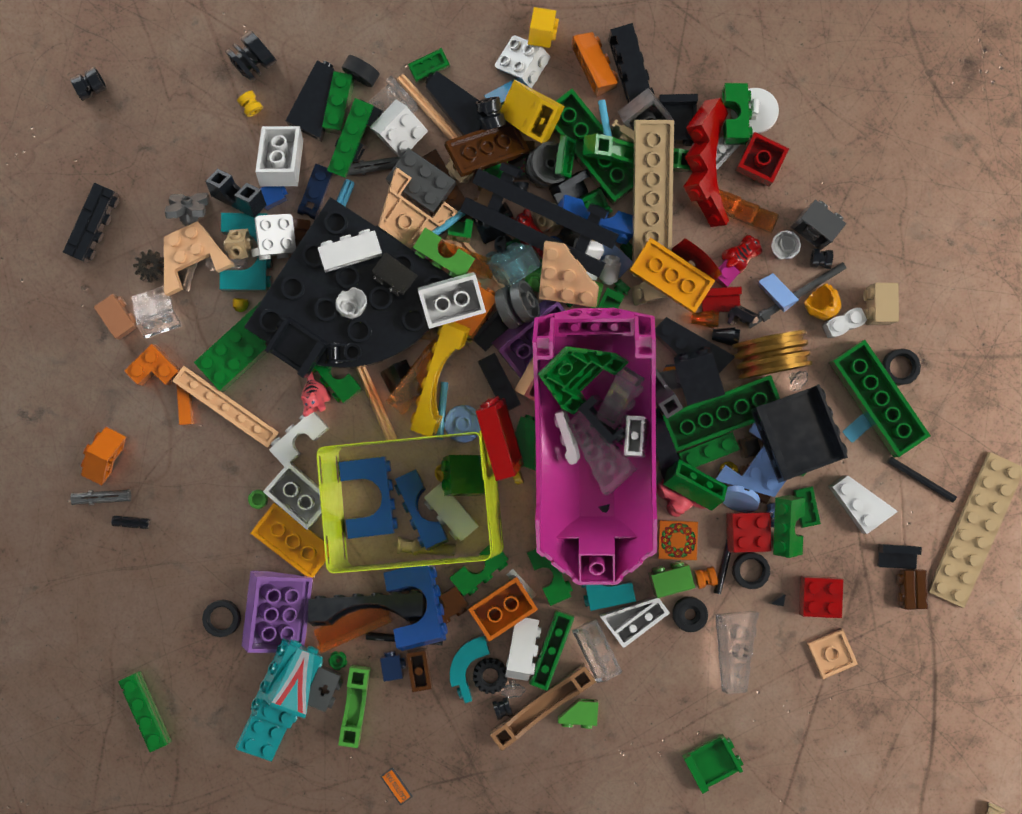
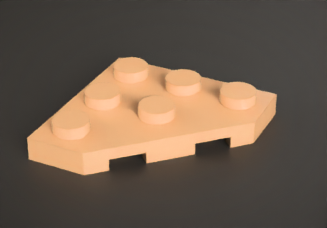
M545 241L539 299L596 307L599 286L589 277L585 268L570 253V249L566 244Z

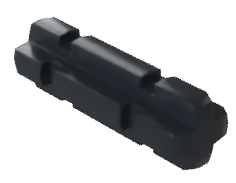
M113 516L111 524L118 527L122 525V527L149 529L150 519Z

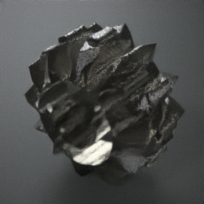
M148 250L147 255L143 251L140 252L142 258L136 256L135 259L139 262L133 264L134 268H139L135 271V274L141 275L140 279L143 281L147 278L149 283L153 281V278L159 281L158 274L164 276V272L161 271V269H164V264H161L164 262V257H160V253L157 251L153 254L152 250ZM150 263H152L153 267H150V269H148L147 265H150Z

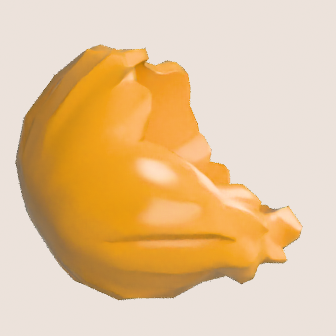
M828 283L813 291L804 302L807 313L821 320L832 319L839 313L842 305L838 291L832 285H828Z

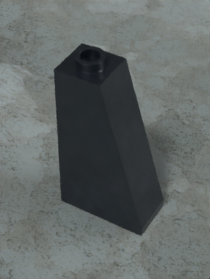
M324 60L323 62L316 61L285 120L289 126H300L301 132L320 142L324 138L325 131L322 125L333 72L335 71L333 65Z
M438 71L434 75L430 74L425 82L427 84V92L461 135L481 130L479 121L481 115L477 113L475 105L479 100Z

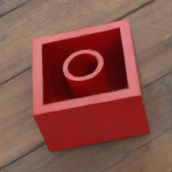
M754 132L735 171L770 187L789 148Z
M770 512L726 513L728 552L772 551Z
M800 576L799 615L803 617L842 618L844 579Z

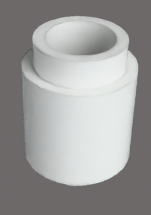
M606 255L605 259L602 260L606 264L599 279L604 284L612 285L618 281L621 263L619 257Z

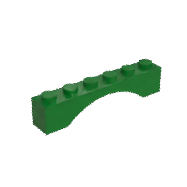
M602 134L584 136L583 156L634 164V143ZM674 148L673 171H692L685 159L689 150Z

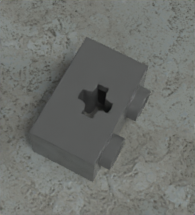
M323 665L319 667L310 687L308 705L323 712H326L328 708L331 709L336 700L333 697L335 690L339 691L344 681L341 679L342 673ZM324 685L328 686L327 690L329 691L326 693H322L323 689L321 687Z

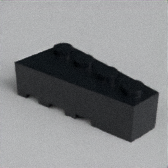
M633 23L610 29L608 42L627 104L647 88L654 94L653 88L649 86V74L644 67V58L638 45V38Z
M668 317L655 328L656 338L675 356L682 352L690 353L696 351L697 348L702 346L711 347L719 373L735 358L734 355Z

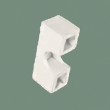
M315 412L306 417L302 414L299 418L301 421L297 425L292 424L285 430L286 435L282 438H276L271 443L270 452L284 467L288 462H293L301 455L295 446V440L299 435L307 434L313 441H316L329 429Z

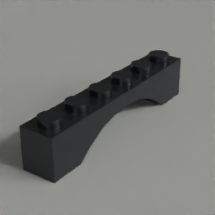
M416 590L409 591V594L390 592V595L372 593L371 596H364L363 594H353L352 597L334 595L333 598L315 596V599H308V623L312 626H331L349 613L369 608L391 611L406 621H419L426 612V597L423 593Z

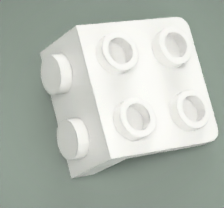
M514 35L495 63V67L517 77L524 85L532 88L548 64L551 56L543 47L528 45V40Z
M278 214L255 217L258 248L251 249L252 257H259V260L271 259L270 256L276 255L277 259L289 258L288 254H292L296 249L292 215Z

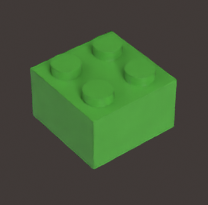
M676 561L670 563L671 567L658 566L652 568V572H649L648 575L654 595L657 598L695 588L688 564Z

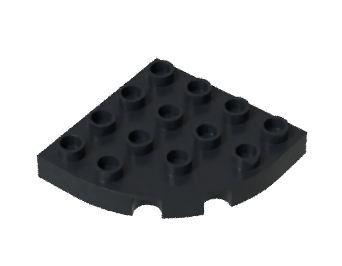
M330 197L244 328L267 342L271 335L274 336L277 332L276 326L279 321L291 317L329 344L354 343L362 349V356L356 361L325 364V360H327L325 350L316 366L350 369L367 367L381 363L383 360L395 356L402 351L404 352L430 330L417 288L454 277L434 266L427 259L421 258L413 250ZM362 230H375L382 256L325 273L317 248L321 246L322 242L332 240V243L340 241V237L345 235L354 237L359 235L358 232ZM355 287L364 292L367 298V305L359 317L350 319L340 315L336 310L335 302L342 291H348ZM352 346L348 349L347 353L349 357L355 358L359 351L356 347Z

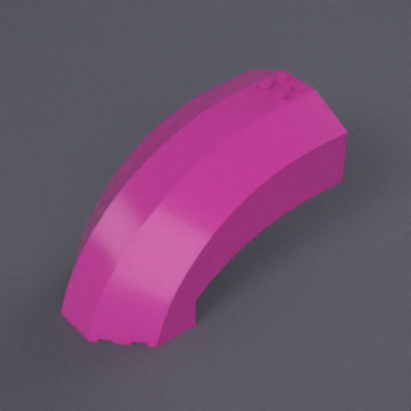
M574 308L534 318L532 345L536 434V552L541 557L545 556L550 560L551 564L560 572H565L577 585H617L629 572L632 573L641 566L646 558L652 557L657 553L655 317L618 308ZM568 346L612 352L628 360L629 363L616 375L603 370L581 392L586 400L592 395H599L603 401L595 409L603 418L620 424L622 427L626 426V416H644L648 420L646 422L648 429L646 430V453H644L646 456L644 458L625 456V439L621 441L623 445L616 444L615 442L609 444L578 410L574 415L569 412L567 413L580 451V459L574 465L566 461L565 454L567 450L560 440V435H562L560 428H557L554 422L555 413L562 408L538 375L563 348ZM610 504L609 510L606 513L599 509V506Z

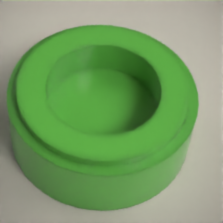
M254 490L249 494L248 502L251 507L261 509L267 505L268 496L263 490Z

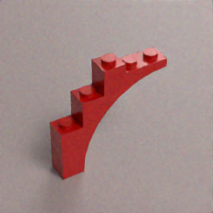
M721 98L704 101L686 127L694 144L686 154L685 159L693 173L683 187L691 202L697 201L710 227L724 226L729 222L720 197L716 172L719 134L728 115V111Z

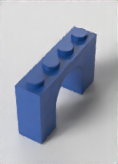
M384 456L339 462L341 481L370 480L378 486L382 495L381 505L373 515L346 519L348 539L395 533V529H398L397 517H393V510H396L395 498H391L390 491H393V481L388 476V472L391 471L390 460H387Z
M435 566L404 567L384 572L387 592L421 590L427 600V609L421 620L412 625L393 629L396 648L404 651L445 641V634H448L446 623H443L442 615H444V608L439 602L441 592L439 586L436 585L437 571Z

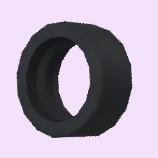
M349 55L342 66V70L346 74L353 75L356 81L368 87H373L380 75L373 66L353 55Z
M902 348L891 351L882 361V365L896 385L910 384L920 374V360L911 350ZM897 356H905L911 361L912 371L906 378H897L891 373L890 363Z
M746 552L739 555L734 561L732 575L740 586L747 589H758L768 581L770 566L762 555ZM754 559L761 564L762 575L757 581L748 582L742 578L740 567L744 561Z
M217 600L208 605L204 610L202 617L203 626L212 636L226 637L235 632L239 627L241 621L240 610L231 601ZM218 607L229 609L233 615L232 624L227 629H217L211 623V613Z

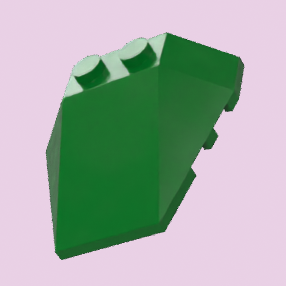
M566 346L538 375L560 407L574 415L578 408L587 401L581 391L603 370L616 375L629 362L617 353Z

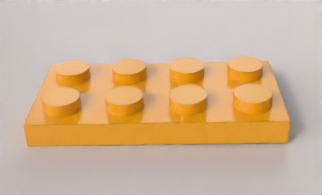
M649 238L629 272L693 314L697 311L715 282L713 278L652 238Z
M275 502L250 533L307 577L314 578L326 562L324 540L310 529L306 530ZM326 542V545H327V556H328V558H329L328 543Z

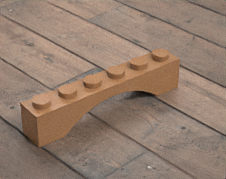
M583 663L550 687L548 691L543 692L513 714V716L491 730L490 736L500 750L503 751L549 713L596 682L595 678Z

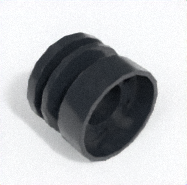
M249 30L241 37V41L244 44L243 48L236 43L233 44L238 53L234 54L230 48L225 52L228 54L230 62L240 74L253 83L256 80L251 73L253 70L261 76L262 73L258 66L261 64L264 68L269 69L277 60L261 40Z

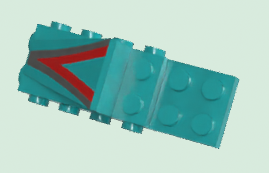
M282 639L274 659L268 667L267 674L260 684L259 691L252 701L250 708L252 712L235 747L237 750L272 762L287 728H291L298 716L304 719L306 717L310 687L317 670L323 663V657L318 653L319 650L312 646L305 647L294 639H291V641Z

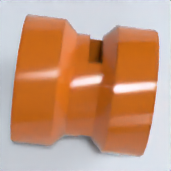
M713 566L707 567L704 571L700 569L694 571L698 589L705 588L706 585H718L717 575Z

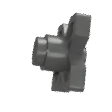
M196 193L191 197L184 196L183 194H171L169 197L170 205L165 208L166 219L179 217L184 226L198 221L199 217L205 216V206L209 203L208 193Z

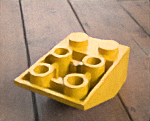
M514 80L500 112L504 114L506 121L521 132L540 143H545L549 141L565 106Z

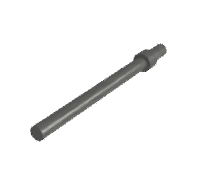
M843 262L793 294L797 298L802 297L847 269L846 265ZM776 304L768 309L764 308L758 312V315L761 316L758 323L767 321L771 318V315L781 309ZM758 323L750 324V325H747V326H748L749 328H752V327H754L755 325H757Z

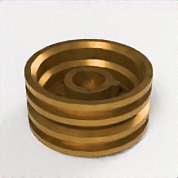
M806 330L767 335L733 344V349L738 351L737 354H734L735 359L743 361L737 365V370L742 371V374L738 375L739 379L758 377L813 365L812 361L807 359V356L811 355L810 351L802 349V347L808 344V340L803 339V335H806Z

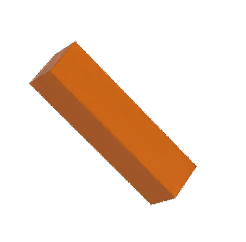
M176 384L179 425L194 424L192 395Z

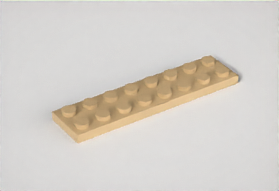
M634 120L632 265L649 238L654 239L672 251L674 120Z
M988 452L928 588L929 593L965 608L1022 478V466Z

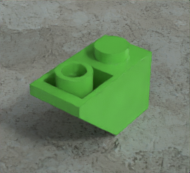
M578 698L558 716V723L562 724V727H573V724L581 725V728L586 729L597 726L598 700Z

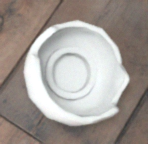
M788 230L777 233L771 243L773 254L779 259L795 257L801 248L799 236L793 231Z
M355 287L348 291H342L335 302L336 310L343 317L357 318L366 308V295L362 290Z

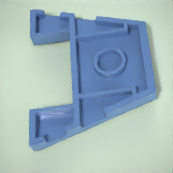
M754 422L749 432L761 439ZM764 445L743 475H740L725 464L715 478L720 482L745 487L744 489H750L772 497L777 495L786 482L778 483Z

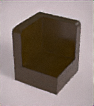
M755 435L737 440L742 458L757 455L760 451L759 438Z

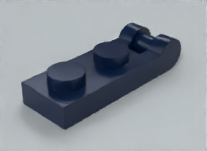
M315 163L297 214H306L314 220L317 218L333 176L332 172L327 171V167ZM308 202L314 204L312 209L307 207Z

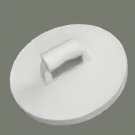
M761 88L748 89L751 90L749 108L752 109V118L749 120V126H752V134L754 132L760 134L768 131L776 123L779 106L777 100L770 92ZM731 109V118H738L736 112Z

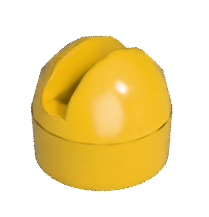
M233 298L234 310L244 312L248 307V299Z

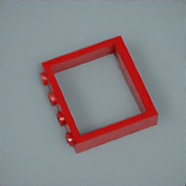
M496 396L482 403L480 408L476 410V415L495 480L498 481L516 476L523 467L524 462L505 398L499 399V396Z

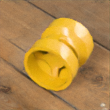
M252 90L245 92L237 99L239 105L244 108V113L247 117H252L263 109L261 103L256 100V95Z

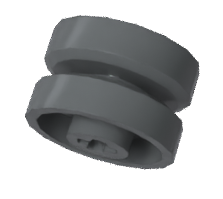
M554 141L545 142L527 155L524 164L525 173L534 185L547 188L566 179L555 174L556 154L559 143Z
M525 280L517 281L510 287L505 286L495 292V303L502 321L510 329H516L523 326L524 323H531L534 321V318L540 317L537 297Z

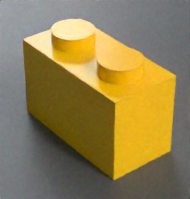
M534 7L528 45L551 47V42L556 40L559 19L556 18V10Z

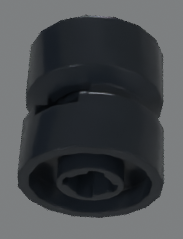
M96 67L85 71V75L79 74L70 78L77 95L82 101L92 97L93 92L98 94L107 89Z
M490 97L475 103L477 113L481 115L479 121L482 130L494 129L506 124L504 114L500 112L502 106L499 97Z

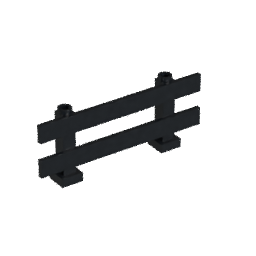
M502 162L499 170L503 171L500 178L478 168L472 183L493 192L492 198L487 207L466 197L460 212L481 221V225L486 228L492 229L494 227L542 251L544 250L545 241L563 243L500 213L505 199L512 201L581 234L575 248L567 244L566 246L588 273L600 277L606 263L586 253L592 240L613 249L619 234L599 225L602 218L606 219L608 217L609 210L591 203L587 209L590 215L588 219H585L513 185L515 177H520L523 172L520 168L507 162Z

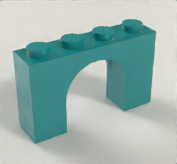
M221 213V232L224 235H228L229 230L248 228L250 237L254 238L257 242L254 217L245 213ZM259 213L257 216L268 215V214H267V213ZM258 257L256 262L245 270H224L220 272L219 289L230 292H268L269 287L272 286V276H269V268H272V257L268 260H259Z
M631 581L617 585H581L582 588L586 589L587 595L583 597L585 607L589 606L590 611L636 602Z

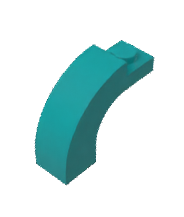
M484 634L466 641L457 650L450 667L451 687L459 685V688H457L460 700L464 699L465 703L471 702L473 699L466 679V670L469 664L477 658L490 654Z

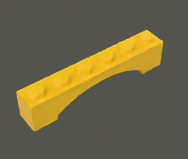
M456 322L439 327L437 335H439L438 342H435L432 348L434 355L426 368L428 374L421 384L423 390L416 400L415 405L417 409L411 416L410 423L412 425L410 430L427 437L437 434L443 417L439 415L436 395L439 376L449 356L456 349L460 350L465 346L470 331L469 327Z

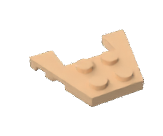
M396 167L378 226L411 249L424 228L432 231L436 227L443 225L446 220L456 215L458 211L442 201L432 217L400 195L411 180V177Z
M198 221L164 236V294L166 296L183 290L178 271L210 256L218 273L234 266V263L226 256L225 252Z

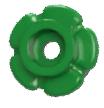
M621 279L614 283L616 285L614 289L618 293L628 295L631 288Z
M337 651L331 653L328 663L334 670H341L342 667L344 668L347 665L345 653Z

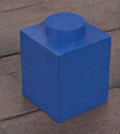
M265 186L260 188L266 202L264 207L266 210L288 201L285 196L288 194L285 186Z

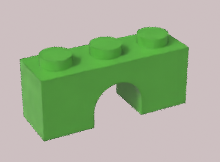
M424 228L413 246L416 249L415 254L423 259L426 256L433 260L431 264L439 269L445 267L450 270L448 274L452 277L466 274L475 258L459 248L455 255L450 258L441 256L438 252V244L442 237Z

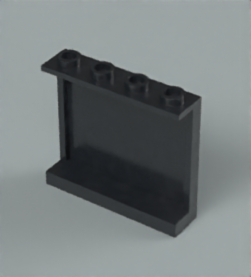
M819 384L750 410L778 483L848 458L847 447L842 443L839 436L840 429L834 423L832 409L827 405L825 391Z

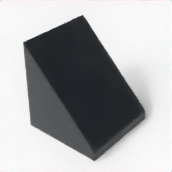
M782 593L769 603L784 606L786 594Z

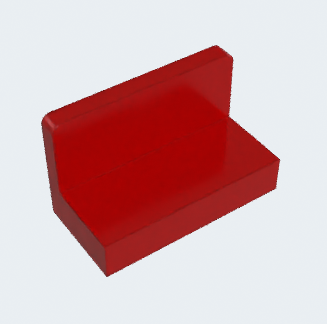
M742 286L710 288L702 301V313L730 312L733 307L740 306Z

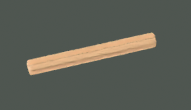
M404 74L396 79L401 88L449 140L460 137L457 131Z
M355 368L386 440H397V436L367 368Z

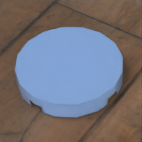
M469 405L456 406L445 417L444 426L448 435L470 432L480 433L479 431H481L476 409ZM478 435L450 438L456 442L467 443L473 441Z
M733 485L727 487L723 504L735 511L753 512L758 509L760 498L753 490L749 489L747 491L744 490L745 487Z

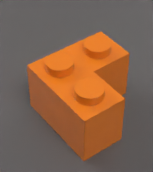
M151 344L124 371L137 385L143 386L155 374L165 385L170 386L181 369L157 345Z
M105 427L101 433L98 432L94 437L93 443L91 445L88 444L84 449L83 454L85 458L81 463V467H83L81 476L102 486L112 473L115 459L124 449L126 436L108 427Z

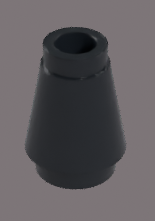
M736 327L713 329L712 340L731 346L739 343L740 329H736Z

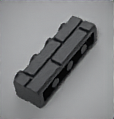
M97 183L93 184L63 253L85 263L93 260L96 254L95 246L102 241L104 236L102 232L104 226L109 225L112 217L110 213L119 203L118 193Z

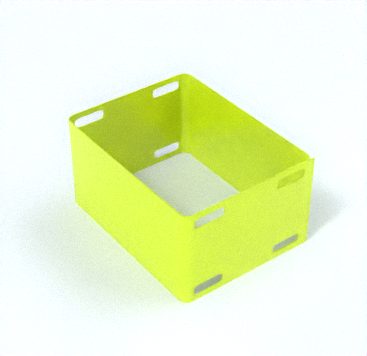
M482 432L320 447L317 451V466L327 570L331 573L476 562L486 561L502 553L504 544L498 481L495 480ZM478 435L482 477L485 488L490 555L352 566L348 562L339 451L344 447ZM319 456H320V458H321V469H322V481H323V484H321ZM336 456L338 463L339 483L337 479ZM342 533L344 534V544H345V556H346V559L344 558V548H343V536H342ZM326 536H327V539H328L329 564H328V556H327Z

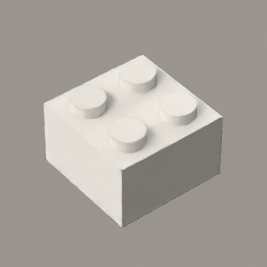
M397 99L370 126L387 147L400 158L407 148L412 149L428 132L410 109Z

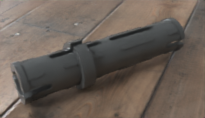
M400 157L371 161L360 160L358 163L351 164L347 176L355 174L366 175L368 172L393 169Z
M89 490L84 493H71L70 500L72 505L89 504L90 506L95 503L131 501V490L100 492Z

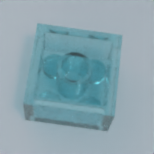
M517 242L506 247L507 250L503 253L499 252L493 255L491 261L487 263L497 282L512 286L542 266L531 245Z

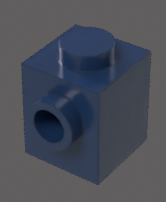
M396 651L385 652L384 656L380 658L384 682L403 679V669H406L405 658H401V653L396 654Z

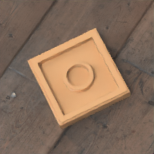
M842 628L806 643L821 679L828 678L858 665Z

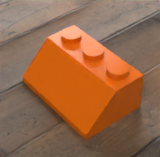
M593 32L573 36L572 49L595 96H601L617 88L618 75L615 70H611L609 66L611 64L610 59L601 50L602 43L598 36L595 37Z
M516 575L468 607V610L490 642L537 611L538 608Z

